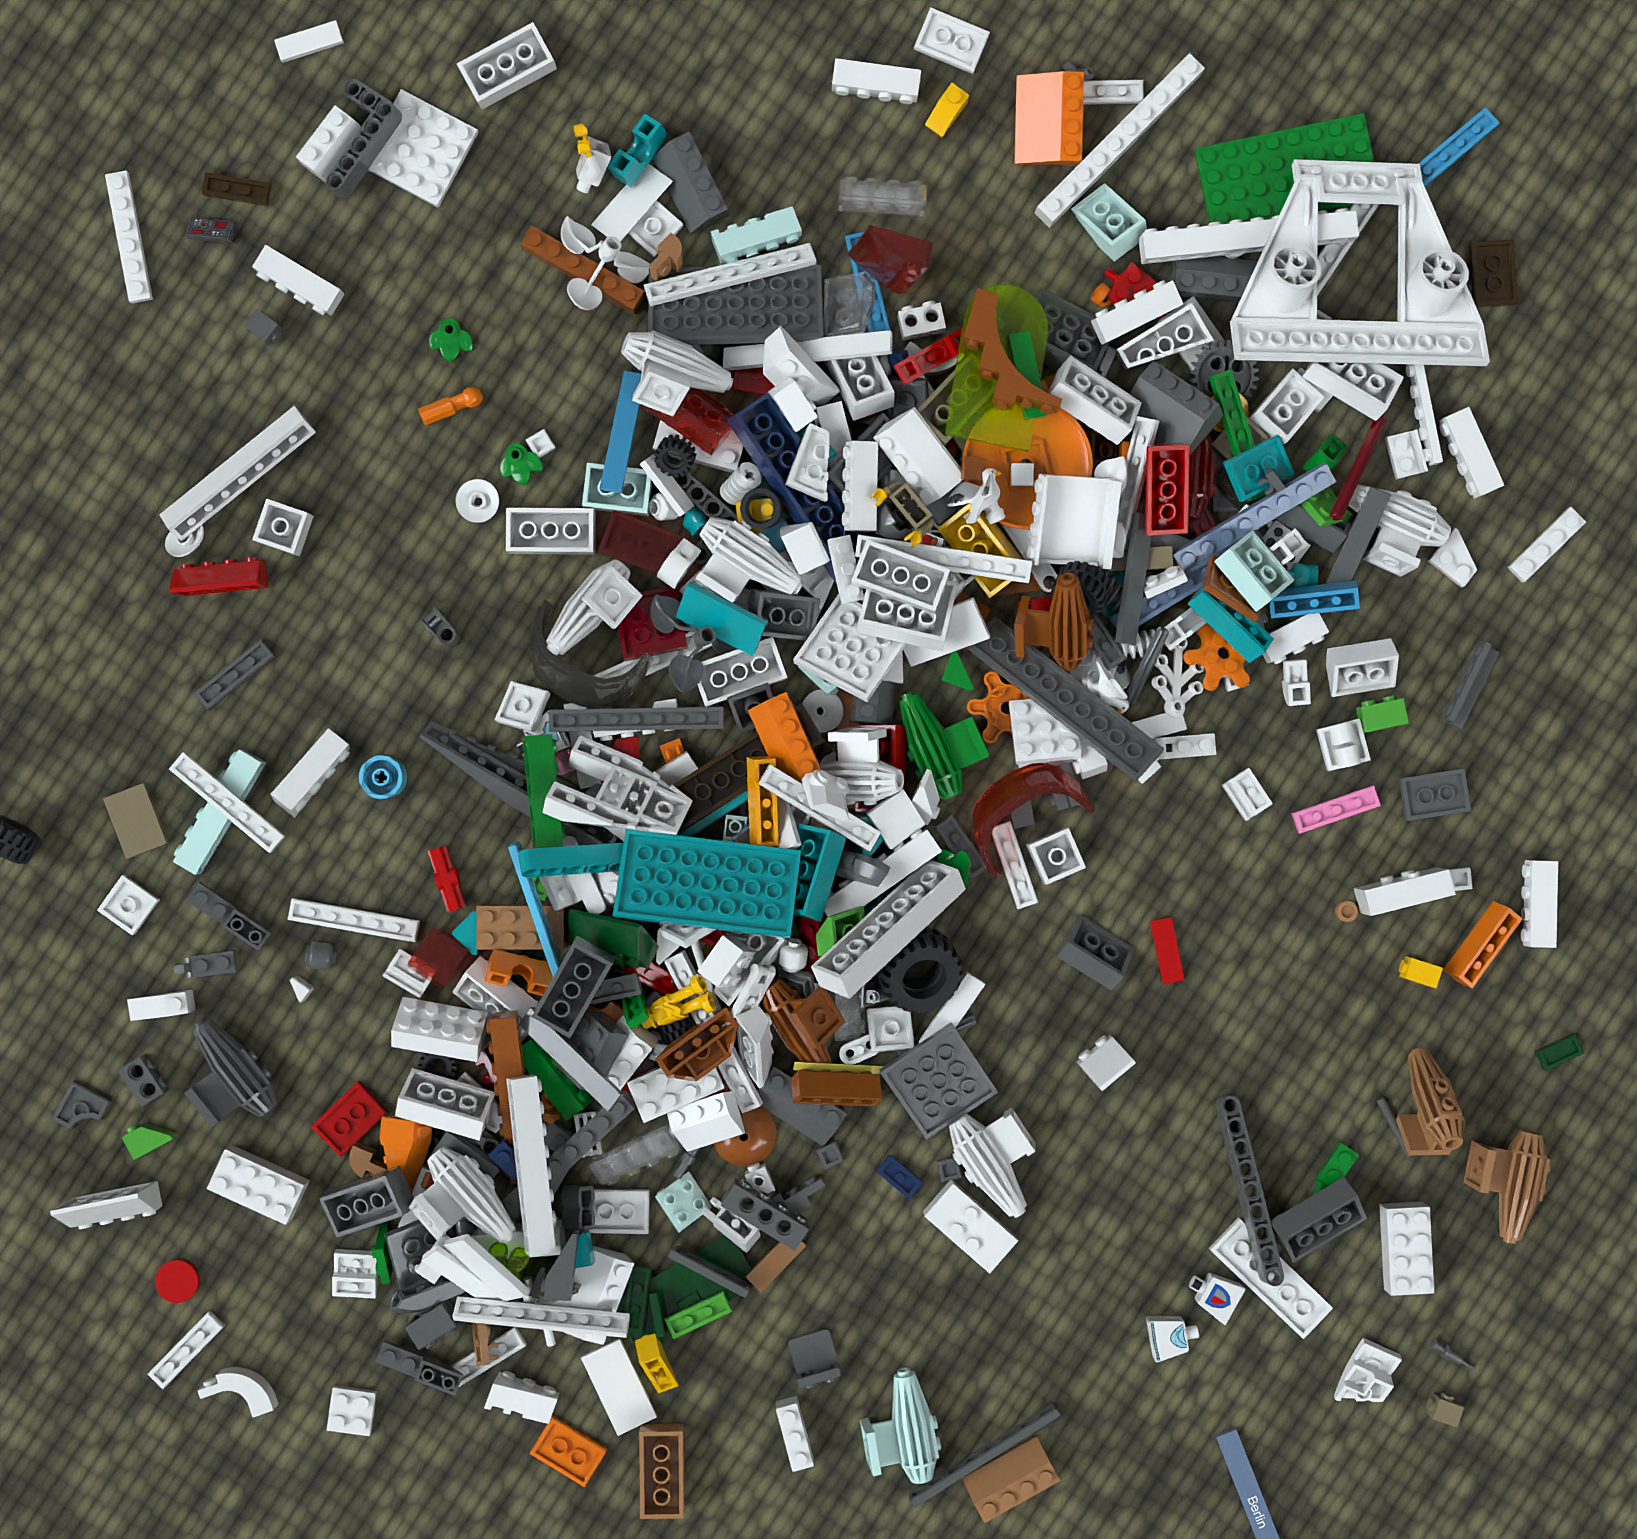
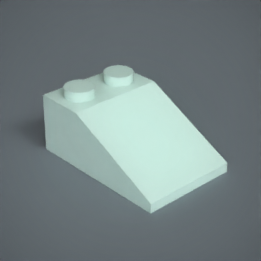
M1105 183L1071 208L1073 214L1100 249L1114 262L1139 243V237L1147 230L1146 220Z

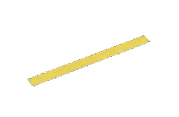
M795 1062L793 1070H831V1072L848 1070L852 1073L869 1071L872 1074H881L879 1069L884 1066Z

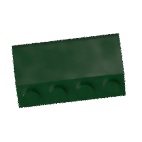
M574 909L569 911V943L571 945L576 936H579L615 956L613 962L615 964L625 963L636 969L639 967L649 968L659 946L641 924Z

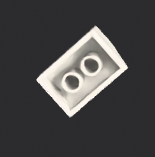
M334 106L297 154L296 158L304 167L326 183L328 174L361 126L337 106Z
M1391 638L1328 648L1326 668L1331 696L1336 697L1395 687L1399 654Z
M760 1006L736 1015V1022L739 1025L737 1030L739 1057L756 1085L762 1088L772 1067V1055L774 1052L771 1046V1040H773L770 1031V1025H772L771 1018L768 1013H764Z
M624 1014L616 1024L628 1036L607 1075V1078L620 1090L659 1040L641 1025L631 1030L626 1024Z
M734 1091L720 1093L667 1113L672 1133L687 1152L745 1134Z

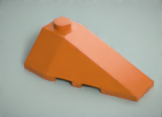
M395 1115L382 1116L380 1143L384 1147V1163L387 1164L388 1170L400 1166L412 1192L431 1142L432 1127Z

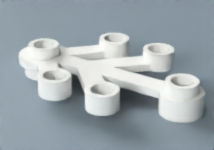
M1187 639L1171 649L1174 652L1173 672L1167 665L1168 658L1164 654L1158 655L1154 666L1159 668L1164 676L1154 677L1152 679V686L1165 699L1164 710L1166 714L1174 718L1182 716L1185 711V703L1194 695L1200 694L1203 691L1202 683L1196 681L1190 683L1188 690L1180 696L1181 687L1195 674L1204 671L1202 665L1197 664V670L1195 664L1190 665L1182 673L1183 650L1187 647ZM1167 681L1172 686L1171 693L1166 687Z

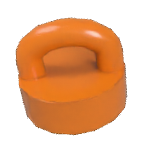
M1101 283L1092 293L1091 301L1103 308L1108 307L1111 301L1107 299L1106 302H1103V300L1111 290L1110 287L1105 283Z

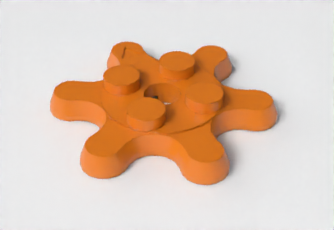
M1205 623L1195 631L1201 638L1200 647L1184 652V662L1188 665L1199 664L1205 668L1206 675L1203 679V686L1208 691L1217 689L1220 680L1224 677L1231 678L1237 687H1246L1250 682V677L1243 668V663L1246 659L1219 633L1213 630L1208 623ZM1219 648H1225L1228 652L1227 659H1222L1218 655Z
M991 671L984 676V683L988 687L987 697L982 700L972 699L967 704V710L970 714L983 715L987 719V727L982 733V738L987 743H994L1000 733L1004 731L1012 733L1010 714H1004L1001 711V705L1004 702L1029 699L1014 685L1004 684L1000 680L999 675Z

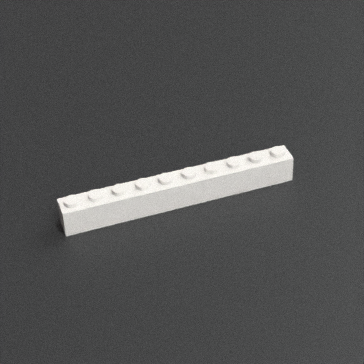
M1189 53L1037 206L1035 214L1050 228L1201 76L1205 68Z
M1348 208L1336 210L1335 213L1318 211V245L1353 242L1359 237L1356 210L1348 211ZM1279 215L1269 220L1257 217L1251 219L1250 222H1243L1241 219L1230 221L1229 224L1212 222L1208 226L1200 227V224H1192L1183 229H1179L1178 226L1168 227L1164 231H1157L1156 228L1147 229L1139 237L1141 264L1261 252L1269 239Z

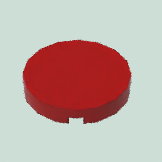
M174 1259L161 1266L156 1274L155 1285L157 1292L168 1302L181 1303L187 1301L195 1295L199 1288L200 1276L196 1271L197 1268L194 1264L184 1259Z

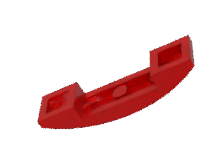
M965 327L956 330L895 364L894 368L903 385L968 350L966 345H962Z

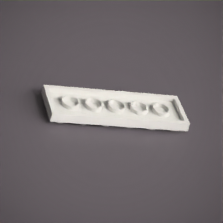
M1239 1217L1209 1247L1227 1267L1303 1339L1333 1309L1281 1258L1280 1261L1284 1273V1280L1281 1285L1271 1286L1263 1283L1258 1276L1246 1225ZM1265 1249L1263 1251V1259H1266L1269 1256L1268 1249ZM1273 1270L1268 1273L1269 1281L1274 1278Z

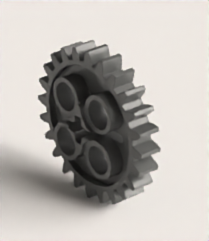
M1218 340L1217 346L1210 342L1209 350L1205 347L1201 348L1203 355L1195 354L1198 362H1191L1195 366V370L1188 371L1190 374H1194V377L1188 380V382L1195 383L1194 388L1212 398L1214 392L1208 389L1209 377L1231 369L1238 392L1243 397L1245 395L1252 397L1249 391L1250 388H1257L1252 382L1259 380L1258 377L1254 376V373L1258 372L1259 369L1253 368L1257 360H1238L1240 363L1239 369L1233 371L1232 363L1235 359L1231 340H1226L1225 345L1222 340ZM1216 357L1219 360V365L1217 368L1212 369L1211 361Z

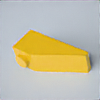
M656 1334L645 1335L641 1339L635 1340L639 1363L657 1392L661 1393L678 1387L677 1379Z

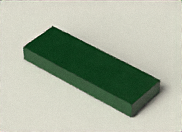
M634 1265L628 1280L624 1313L630 1314L628 1332L644 1334L653 1267Z

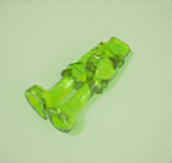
M503 1242L493 1243L489 1248V1253L521 1281V1273L519 1271L526 1267L530 1258L525 1253V1248L517 1247L513 1249L508 1263H506L508 1257L507 1245Z

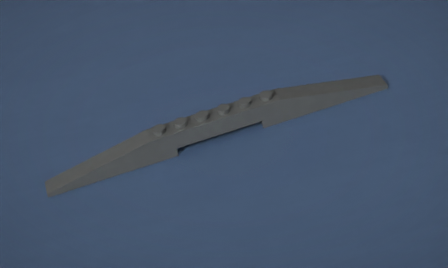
M430 721L419 737L505 803L530 817L524 761L517 759L515 754L510 752L504 754L495 750V746H484L475 742L476 739L472 737H461L456 735L457 731ZM556 775L558 783L585 793V791ZM561 821V826L565 827V837H575L579 846L624 843L623 840L605 827Z

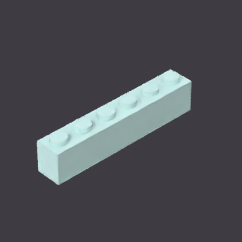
M239 749L231 755L229 767L221 772L218 780L244 801L267 762L246 750ZM209 802L198 811L196 823L194 826H190L185 833V842L183 845L180 844L174 852L176 857L173 862L195 875L203 872L232 822Z

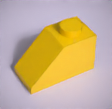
M951 83L939 99L925 126L940 137H943L966 106L969 95Z
M1406 956L1405 960H1402L1400 963L1399 977L1437 988L1443 968Z

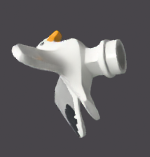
M991 468L985 469L982 473V486L969 482H960L950 494L946 505L952 507L967 503L972 504V511L966 521L968 524L975 523L983 510H985V517L989 524L1005 518L1004 509L1000 508L997 502L1000 496V489L995 480V477L1001 475V472Z
M1097 657L1096 664L1100 672L1099 680L1093 681L1090 677H1083L1082 684L1108 705L1117 707V712L1122 714L1129 708V702L1126 700L1128 696L1123 690L1131 683L1128 669L1123 661L1113 668L1112 673H1108L1101 658Z

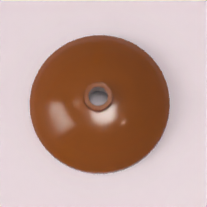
M738 1106L748 1138L742 1140L740 1135L713 1144L718 1154L727 1162L737 1166H750L763 1161L773 1150L776 1142V1126L770 1113L762 1106L742 1113Z

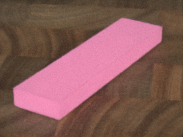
M1372 785L1291 814L1297 831L1300 834L1379 807L1381 804L1375 787Z

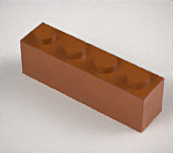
M801 1069L791 1078L793 1104L875 1106L882 1099L880 1075L872 1074L869 1071L852 1073L848 1070L841 1072L821 1070L815 1072L810 1069Z

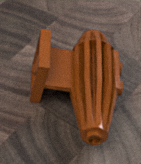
M1064 573L1057 578L1049 611L1032 610L1031 596H1022L1014 623L1016 657H1025L1027 645L1049 647L1052 656L1063 670L1072 671L1080 666L1084 657L1087 656L1088 649L1093 647L1094 635H1090V631H1093L1094 619L1090 618V609H1087L1078 576L1072 573Z
M774 977L762 998V1008L765 1013L769 1014L772 1025L783 1043L801 1062L832 1064L825 1041L846 1021L825 988L818 987L806 999H802L795 988L779 977Z

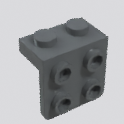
M825 1328L791 1338L788 1341L797 1372L799 1388L805 1387V1389H810L819 1382H833L841 1376V1368L828 1329Z

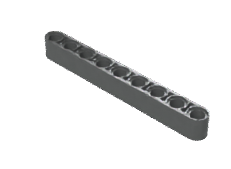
M1221 1095L1216 1099L1215 1107L1258 1276L1263 1283L1279 1286L1284 1280V1273L1241 1104L1234 1096ZM1229 1099L1231 1108L1227 1111L1224 1104ZM1235 1121L1237 1128L1232 1132L1230 1130V1123ZM1238 1142L1242 1144V1150L1239 1153L1235 1150ZM1246 1163L1247 1172L1242 1174L1241 1166ZM1251 1184L1253 1191L1250 1195H1247L1246 1188ZM1257 1206L1258 1214L1253 1217L1251 1213L1252 1208ZM1262 1227L1264 1230L1263 1236L1258 1238L1257 1230ZM1265 1249H1268L1269 1256L1263 1259L1262 1253ZM1273 1270L1274 1278L1269 1281L1268 1273Z

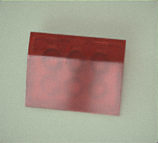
M869 225L851 248L848 256L883 287L891 289L890 291L893 293L902 294L906 293L928 269L933 242Z

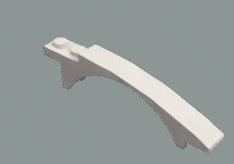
M1295 528L1271 546L1269 550L1283 566L1309 545ZM1189 608L1164 627L1169 631L1164 644L1169 650L1173 649L1207 622L1192 608Z

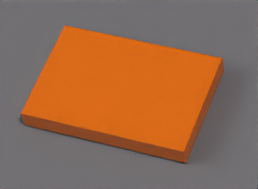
M552 1415L549 1424L544 1428L530 1454L585 1487L608 1448Z

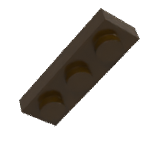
M205 172L202 194L208 197L268 207L271 184Z

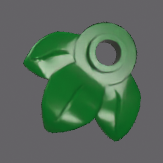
M453 318L442 320L439 329L434 331L429 338L430 349L440 348L443 357L449 362H452L457 357L460 349L472 351L473 348L471 336L468 332L462 330L458 321ZM447 325H451L453 327L452 333H448L446 331Z
M513 443L508 446L506 457L500 464L502 477L512 475L513 479L522 486L527 485L531 474L530 471H541L543 469L539 456L534 452L527 451L525 446L520 443ZM514 450H517L520 455L518 458H515L513 456Z
M941 849L942 852L938 854V862L958 869L962 876V881L966 885L969 880L967 871L971 866V860L967 852L961 850L955 855L950 850Z

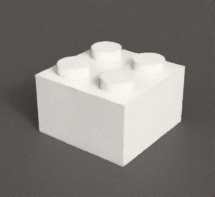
M266 499L252 540L300 557L314 516Z
M1067 827L1026 844L1041 880L1045 885L1086 868L1072 834Z
M723 935L697 972L716 987H734L740 981V974L744 968L747 969L754 961L753 956L756 952L739 939Z

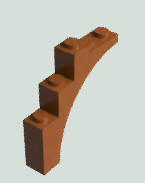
M977 288L962 345H966L971 350H983L976 374L985 380H997L991 405H994L999 410L1007 411L1008 409L1012 410L1015 403H1019L1023 408L1033 407L1040 409L1045 414H1057L1062 398L1046 393L1031 384L1017 371L1004 351L996 323L998 293Z

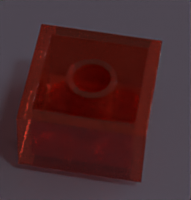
M432 927L408 961V968L444 991L468 957L469 950Z

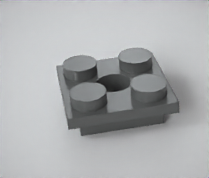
M780 964L777 966L778 977L795 988L802 999H806L815 991L814 975L810 972L799 971L792 973L785 971Z

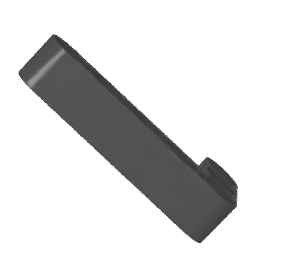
M357 79L348 80L344 85L343 91L356 106L370 115L326 178V186L339 198H347L352 194L402 121V113L390 100Z
M690 473L685 474L688 478L687 483L680 487L695 507L699 508L709 519L711 517L725 520L733 518L738 523L737 515ZM701 490L704 492V495L700 500H695L692 498L693 491ZM711 504L719 505L720 510L717 514H710L708 512V507ZM701 539L696 547L706 551L707 558L704 561L696 559L694 563L698 566H704L713 555L703 539Z

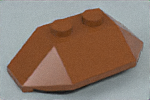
M727 1007L703 1019L670 1043L655 1060L667 1077L697 1082L732 1055L736 1031L739 1025Z

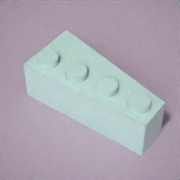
M793 206L766 214L764 220L760 218L749 219L741 227L736 224L730 225L722 233H719L718 229L711 231L712 242L721 265L736 262L745 257L758 256V252L766 249L768 252L773 251L779 247V244L785 242L791 244L798 241L799 237L802 236V230Z

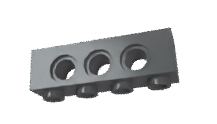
M735 1178L721 1199V1206L795 1251L809 1230L807 1218L800 1213L795 1215L782 1202H774L764 1191L760 1190L758 1192L751 1188L752 1185L746 1180ZM748 1197L754 1202L750 1205H745L742 1200ZM763 1209L772 1211L769 1216H763L760 1212ZM787 1220L790 1222V1225L788 1227H781L779 1222Z

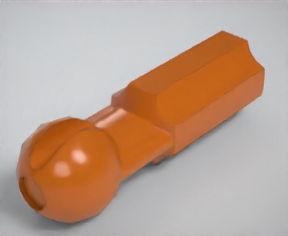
M467 387L461 394L451 398L448 396L418 408V411L426 426L454 415L456 411L466 407H477L482 402L483 396L478 388Z

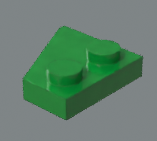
M389 1222L380 1223L376 1244L372 1246V1257L377 1260L376 1275H380L381 1284L390 1283L393 1272V1265L384 1235L389 1230Z

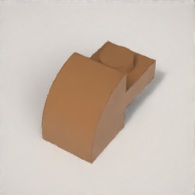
M670 233L657 246L658 257L649 265L651 278L654 281H660L663 277H666L671 269L679 273L683 266L681 242L674 234Z
M357 1142L350 1151L349 1160L353 1171L358 1176L363 1178L368 1171L371 1172L370 1175H374L388 1170L386 1163L374 1159L377 1150Z

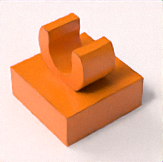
M680 738L660 746L666 764L685 752Z

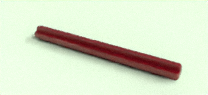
M1382 415L1377 421H1372L1330 512V517L1335 521L1342 520L1387 420Z

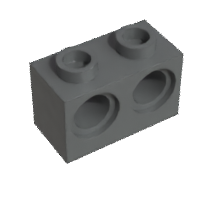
M147 1054L138 1057L118 1070L141 1107L170 1090L167 1086V1079L158 1073L155 1061L150 1056L148 1057ZM137 1065L143 1068V1075H139L136 1072ZM149 1083L155 1086V1093H151L148 1090Z

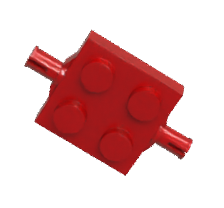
M1132 262L1119 275L1110 267L1103 274L1113 281L1111 290L1105 297L1113 304L1124 299L1130 302L1135 299L1134 294L1144 289L1148 293L1154 290L1153 285L1157 284L1154 279Z

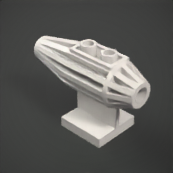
M653 330L651 332H629L622 345L621 353L638 370L642 371L641 380L633 393L632 401L670 416L675 414L690 388L724 393L726 390H730L733 378H731L729 371L692 348L693 346Z
M1358 484L1348 506L1357 513L1369 490V486ZM1380 489L1391 494V497L1378 522L1379 532L1374 545L1365 552L1363 560L1401 577L1418 568L1421 561L1416 558L1419 547L1443 546L1450 535L1451 527L1438 514L1437 508L1431 506L1430 502L1422 499L1418 500L1406 491L1392 492Z
M711 517L708 520L700 536L713 555L702 572L700 571L695 578L697 582L733 604L737 601L739 594L749 579L790 595L793 592L796 594L799 592L804 584L801 581L803 577L768 543L769 538L760 532L758 535L750 531L752 527L743 521L737 523L736 521Z
M614 559L592 571L565 604L546 640L549 651L555 655L558 653L563 655L595 630L603 620L612 629L621 623L643 596L628 582L630 571L623 563Z
M844 728L828 732V741H837L838 761L821 764L820 766L828 774L841 777L847 781L849 792L845 796L847 805L857 804V801H864V805H875L878 800L902 790L904 785L903 772L879 760L878 739L887 736L886 728Z
M1011 1107L1005 1111L1004 1116L987 1127L968 1114L951 1123L949 1129L954 1148L953 1151L955 1152L952 1155L959 1165L963 1164L967 1170L964 1173L970 1183L974 1182L977 1187L979 1186L1009 1217L1014 1215L1017 1218L1026 1211L1025 1207L1027 1204L1011 1163L1025 1154L1029 1156L1034 1153L1036 1143L1013 1108Z
M443 1146L427 1160L434 1184L424 1193H420L415 1197L409 1209L437 1241L463 1217L498 1243L502 1241L508 1243L516 1235L513 1232L516 1227L494 1190V1181L488 1174L484 1175L478 1169L480 1166L474 1158H469L467 1155L463 1156Z

